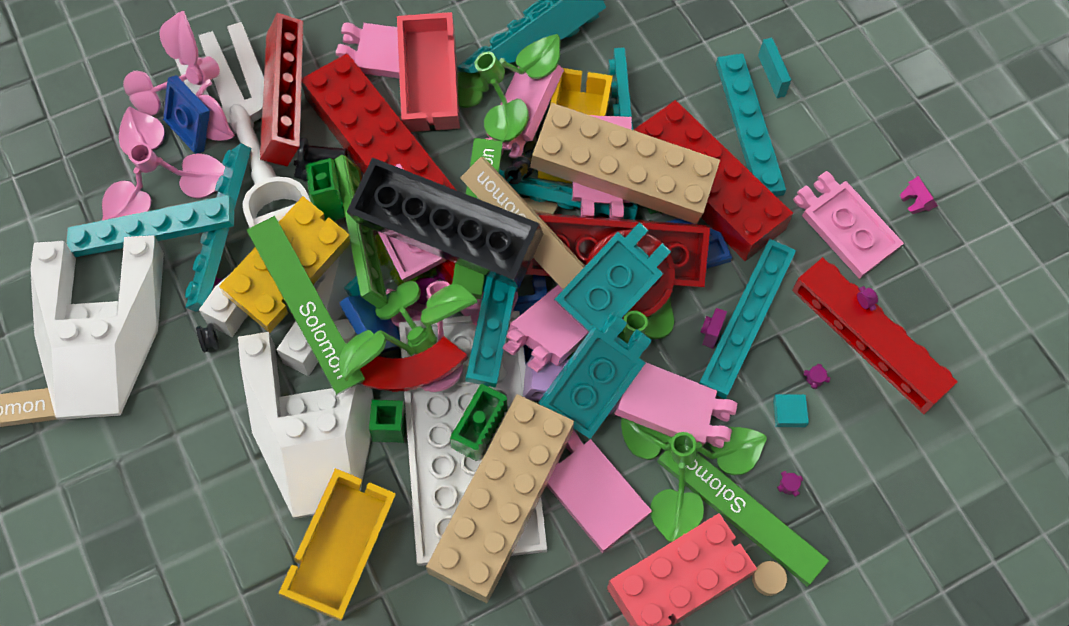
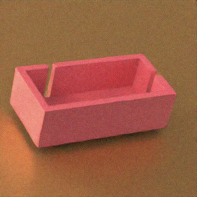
M452 12L397 16L402 122L410 132L430 131V125H434L435 130L460 129L455 27Z
M720 513L611 579L607 590L630 626H674L751 577L757 568L741 544L736 546L732 544L736 537Z

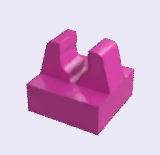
M919 176L909 181L910 185L900 194L903 202L909 198H916L915 203L908 207L912 214L924 210L930 211L938 206Z

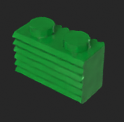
M329 158L307 164L308 195L311 203L324 213L325 221L328 217L334 222L344 218L345 212L334 159Z
M480 384L450 436L451 448L475 461H479L480 455H484L483 450L487 449L486 445L490 444L489 439L493 438L492 434L496 433L495 429L499 428L498 423L502 422L505 412L508 411L506 395L484 384Z

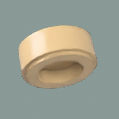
M766 561L757 567V570L753 573L752 581L758 592L766 596H774L784 589L787 583V575L781 565L773 561Z

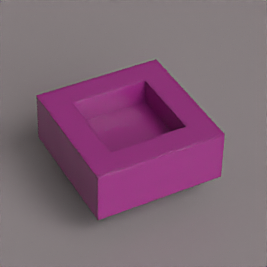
M716 308L712 318L706 316L700 333L706 334L702 345L714 348L727 311Z

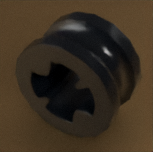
M208 323L206 328L197 326L196 331L202 351L204 353L208 352L210 347H213L215 350L219 349L214 325Z

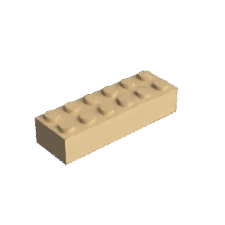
M551 102L532 155L530 168L697 224L704 213L720 160Z
M516 394L426 566L429 575L488 603L573 433V420Z

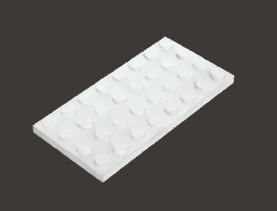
M512 311L508 330L510 324L520 316L519 311ZM471 315L443 319L444 336L469 357L463 363V373L458 382L452 387L439 392L425 391L421 387L415 390L404 391L418 566L428 564L490 444H487V449L483 450L484 455H480V460L475 461L452 449L450 436L480 386L479 384L465 382L476 331V325L472 323ZM421 320L414 321L417 327L426 328ZM399 322L400 341L408 345L407 335L412 329L407 322ZM435 323L431 326L434 334L437 337L436 341L438 342L437 323ZM523 346L514 355H511L506 350L503 351L496 388L490 387L506 395L508 410L516 394L523 397L526 368ZM401 348V357H410L407 351ZM541 497L511 556L547 552Z

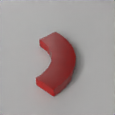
M443 336L432 347L410 357L392 359L377 356L360 368L365 381L359 383V385L370 389L389 390L392 392L415 390L418 387L428 385L434 381L438 382L447 377L469 357Z

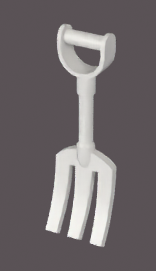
M242 22L227 26L252 98L244 99L213 31L198 36L205 56L212 57L219 66L220 73L213 80L228 125L237 134L240 143L251 147L248 163L252 170L251 177L255 185L246 193L243 200V212L249 228L273 216L279 222L294 206L291 205L256 218L257 213L263 206L272 201L289 199L297 202L302 196L309 201L310 199L300 182L287 177H276L272 166L267 161L260 160L261 145L253 128L254 122L262 117L264 76ZM175 59L181 76L186 74L189 65H181L179 59ZM188 79L184 80V83L194 94L202 86L192 84ZM207 90L202 95H208Z

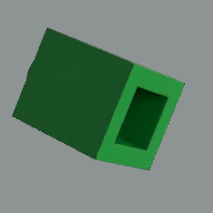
M371 400L369 432L372 441L404 443L406 423L404 402L399 400Z

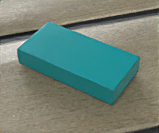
M772 37L763 39L758 57L776 98L785 97L791 83V77Z

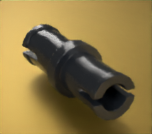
M533 149L528 150L524 155L516 157L512 165L505 170V179L507 180L509 177H512L508 183L518 184L523 178L529 177L534 172V169L530 168Z

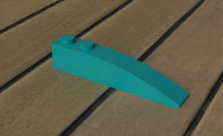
M538 0L523 11L525 17L519 20H512L507 25L508 31L493 36L490 39V47L483 46L462 62L458 69L460 72H478L475 68V60L484 52H492L498 60L504 58L507 63L515 62L518 54L525 47L542 38L558 34L561 40L577 34L580 31L579 27L584 23L596 20L600 16L599 12L604 10L606 5L603 0Z

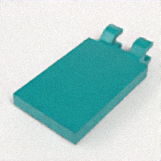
M640 222L625 238L617 232L554 299L588 332H590L593 326L602 330L611 312L622 318L663 275L657 266L671 251L662 243L649 257L636 245L649 231Z
M611 312L607 317L602 330L595 326L592 327L538 402L539 405L573 420L574 429L589 439L592 438L646 364L639 357L652 341L638 329L633 332L628 344L617 337L625 328L627 322L614 312Z

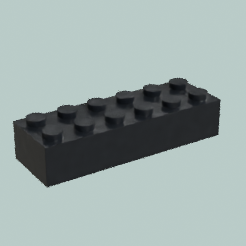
M373 157L347 210V213L358 224L518 289L544 234L538 222Z

